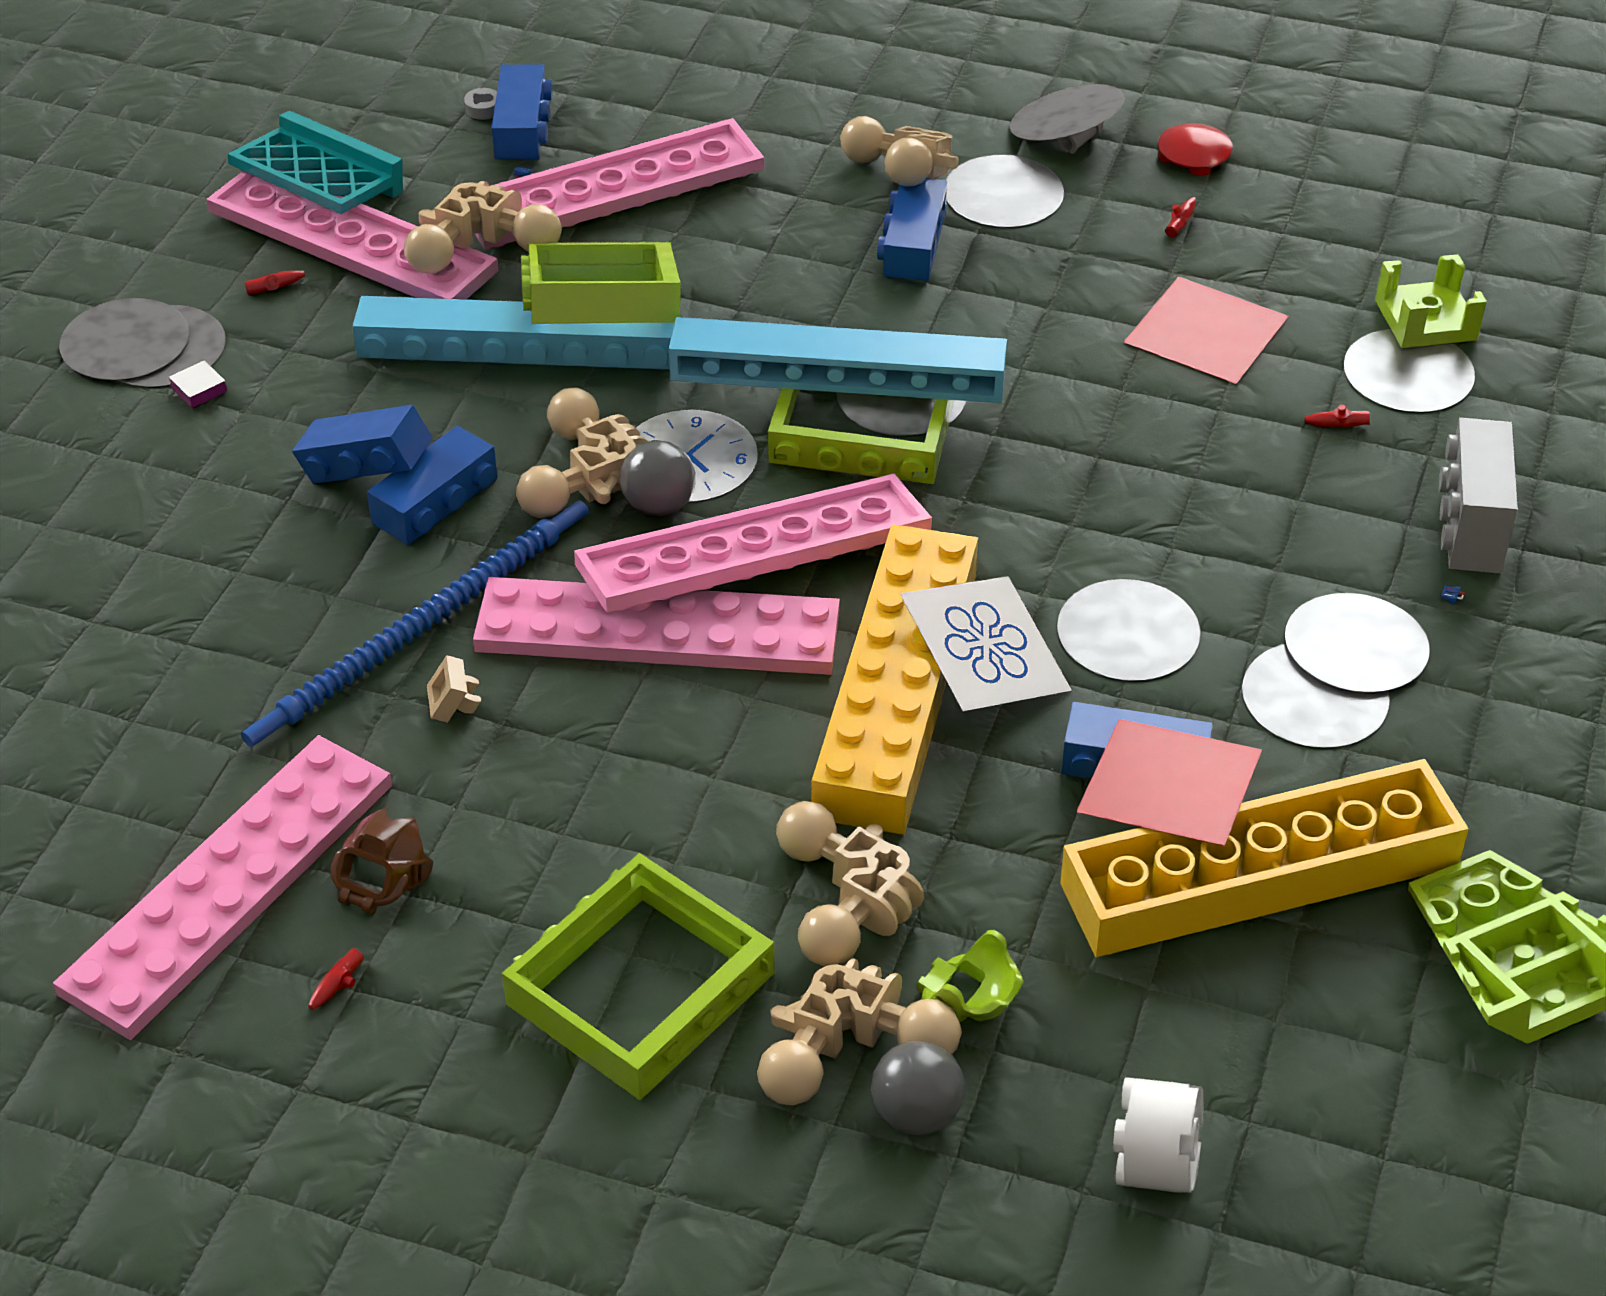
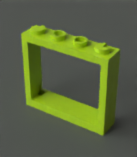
M670 242L529 243V256H521L523 311H531L532 324L675 323L676 317H680L681 282Z
M781 388L768 429V463L874 477L895 474L899 480L934 484L954 400H935L925 443L791 426L789 422L799 389Z
M639 853L620 870L615 869L609 880L592 895L583 897L575 909L559 924L550 926L543 933L540 940L527 952L513 958V964L502 973L506 1005L634 1097L641 1100L775 974L774 942ZM643 900L721 952L729 960L634 1049L628 1052L543 992L542 989Z

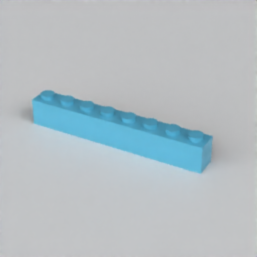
M361 296L353 323V333L357 358L670 370L669 345L675 323L532 324L531 311H523V302Z
M676 317L669 345L670 381L1002 403L1007 339Z

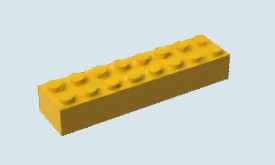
M891 524L811 781L812 802L821 804L832 813L835 823L860 826L862 828L877 824L885 832L905 835L947 681L900 593L974 582L977 568L978 537Z
M1422 759L1243 802L1240 805L1225 846L1143 827L1065 845L1060 884L1095 957H1100L1434 873L1460 862L1469 828L1427 761Z

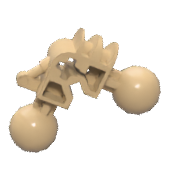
M858 116L845 125L840 136L841 149L847 158L857 163L868 164L877 160L881 155H886L884 158L885 171L892 181L905 187L921 184L926 178L934 179L941 175H946L948 168L956 169L958 167L959 158L950 153L953 136L947 133L904 126L895 129V134L886 133L880 122L868 116Z
M485 181L462 183L455 186L451 193L435 207V210L424 209L419 212V222L422 225L412 229L408 234L404 244V254L409 265L420 273L435 274L449 265L453 258L454 246L467 249L473 243L472 234L481 233L485 241L496 244L507 232H511L518 245L529 252V243H558L562 226L556 212L546 205L531 204L521 209V194L516 190L506 192L504 187L499 185L489 186L488 182Z
M579 388L561 390L551 399L547 409V419L551 429L557 435L568 440L578 439V447L570 450V469L560 472L551 466L541 465L533 466L521 475L516 487V497L521 509L538 519L553 518L565 509L570 494L579 491L588 502L594 500L601 504L610 502L611 493L622 490L620 487V469L627 454L639 444L648 441L641 437L640 432L633 425H630L629 420L624 415L616 414L599 420L600 411L595 398L590 393Z
M802 801L793 804L783 811L776 827V835L781 849L792 859L810 862L825 857L834 863L832 883L840 887L838 906L830 904L817 906L805 914L798 928V941L801 951L812 963L824 967L827 965L844 964L853 958L861 943L860 925L879 935L891 936L897 931L898 924L909 919L912 909L922 905L925 899L924 891L917 879L909 873L910 858L907 852L901 847L884 841L881 826L872 824L866 830L858 826L848 838H845L837 833L833 814L819 803Z
M854 958L850 959L845 966L837 964L827 965L814 974L812 983L805 995L801 996V1000L786 1007L778 1005L772 1008V1024L795 1033V1036L792 1040H782L772 1044L762 1054L757 1070L758 1081L764 1093L770 1099L783 1105H797L808 1101L819 1091L824 1072L822 1062L818 1056L823 1054L834 1059L837 1057L843 1047L842 1031L851 1029L856 1042L872 1048L882 1031L896 1035L900 1045L908 1041H926L941 1046L952 1055L957 1050L962 1033L960 1022L953 1008L939 1000L923 999L911 1003L907 1008L897 1005L902 989V976L897 973L890 974L887 978L881 979L882 972L880 967L870 965L859 971L858 960Z

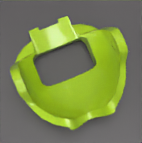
M988 930L966 954L955 956L948 961L937 957L931 965L932 970L925 978L922 976L918 980L916 987L922 993V1000H939L953 1008L959 1022H962L967 1017L977 1021H985L999 1016L1020 991L1023 979L1016 964L1008 954L1004 936L995 930ZM958 972H964L982 983L966 1004L964 1003L961 991L955 986L948 984Z

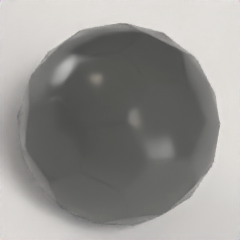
M652 440L639 444L627 454L620 469V487L625 499L633 508L645 515L661 517L677 512L689 502L695 489L696 472L690 457L680 447L668 441Z
M908 1041L893 1047L879 1061L873 1072L871 1085L874 1105L881 1118L895 1130L909 1135H929L945 1128L959 1112L963 1104L965 1092L962 1070L955 1058L941 1046L926 1041Z

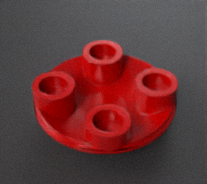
M1187 123L1173 126L1165 130L1158 140L1159 160L1188 168L1189 172L1195 176L1208 175L1212 167L1225 162L1232 153L1230 138L1219 129L1204 124Z

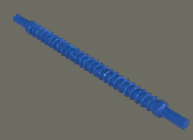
M578 500L552 519L540 520L532 527V530L524 532V537L517 536L515 543L508 542L505 549H498L496 556L489 555L487 562L481 561L478 564V569L471 568L468 575L462 574L459 577V581H452L450 588L443 587L440 590V594H433L431 601L424 600L421 603V608L414 607L412 615L405 613L402 616V621L395 620L392 628L385 627L383 635L376 633L373 636V642L366 640L363 643V648L355 647L353 655L345 654L343 662L335 661L333 664L334 669L325 668L323 671L324 676L316 674L313 678L314 683L306 681L303 684V690L296 688L293 691V696L286 695L278 700L275 704L276 709L241 732L243 741L249 747H253L285 724L294 725L303 719L304 712L311 713L314 710V705L322 706L324 698L332 699L334 691L342 692L344 684L352 685L354 677L362 678L364 670L372 671L374 668L373 663L377 665L382 664L384 657H392L393 650L401 651L403 643L411 644L413 637H421L422 630L429 631L432 628V623L439 624L442 617L448 618L451 615V610L458 611L461 604L466 605L470 602V597L477 598L479 591L485 592L488 577L505 578L507 571L514 572L517 565L523 566L526 559H533L535 553H542L544 547L547 548L555 544L559 540V534L589 514L586 504Z

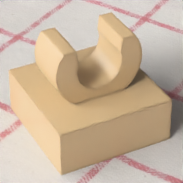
M446 655L427 684L430 716L432 719L448 723L456 709L464 713H474L480 704L481 697L472 695L479 685V680L465 675L463 659Z

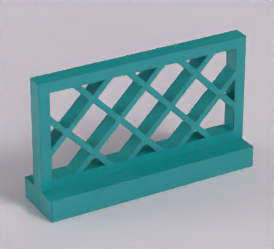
M290 110L279 115V128L227 154L229 165L339 214L351 210L380 193L392 198L403 193L401 158ZM270 157H293V158H270ZM309 169H321V170H312V171H299V170H309ZM277 170H294V171H277ZM315 182H322V183H323V184H306V183H315ZM327 182H350V183H327ZM333 195H347V196H345V197H343V198L340 199V198L335 197V196H333Z

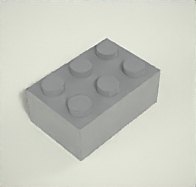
M1459 418L1456 435L1449 434L1447 437L1445 458L1450 460L1449 466L1441 467L1439 475V492L1446 493L1441 499L1440 521H1447V524H1444L1442 528L1441 550L1448 551L1449 569L1502 574L1518 510L1512 422Z

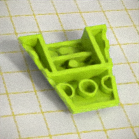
M1491 850L1409 882L1408 890L1488 1025L1529 1044L1606 1010V915L1601 916L1599 919L1578 908L1579 900L1565 892L1556 895L1542 888V879Z

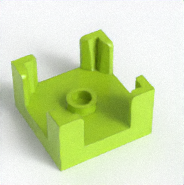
M1458 254L1441 256L1438 261L1434 282L1398 286L1402 269L1401 261H1386L1382 263L1375 301L1401 348L1478 340L1487 301L1481 291L1475 292L1473 299H1469L1467 303L1460 294V287L1465 265Z

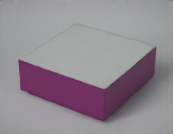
M206 361L197 363L169 376L171 388L191 408L227 392L225 380Z

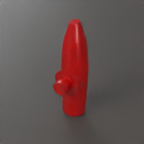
M1195 197L1186 200L1181 206L1176 204L1172 207V219L1165 229L1167 236L1174 238L1185 227L1195 210Z
M295 270L278 272L245 281L244 285L247 295L250 296L291 285L304 278L305 273L304 271Z
M1339 405L1334 411L1319 412L1306 416L1305 423L1319 427L1370 425V412L1349 411L1345 405Z
M352 948L322 979L313 992L308 1004L310 1010H315L325 1004L340 989L354 987L356 980L352 978V974L364 961V956L358 949Z

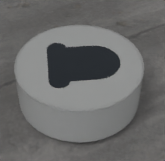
M477 88L469 91L464 97L466 114L478 120L493 118L497 91L490 88Z

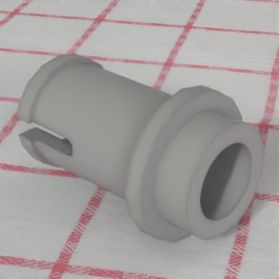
M1103 122L1086 131L1058 138L1060 147L1065 152L1070 151V154L1076 152L1089 139H1096L1100 136Z

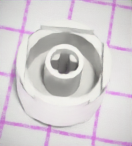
M1125 1077L1122 1089V1109L1128 1111L1125 1120L1117 1119L1114 1130L1113 1148L1114 1152H1119L1116 1167V1184L1127 1187L1191 1193V1190H1194L1201 1150V1142H1198L1199 1124L1203 1125L1202 1087L1184 1083Z

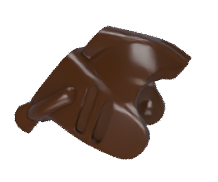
M384 808L364 818L354 832L345 840L342 849L336 852L331 864L332 881L340 891L338 901L346 905L354 904L362 908V911L371 915L376 912L377 906L389 905L399 899L404 892L421 885L429 877L433 868V860L425 856L416 819H391L387 816L388 808ZM356 856L386 868L387 872L381 892L349 879L352 862Z

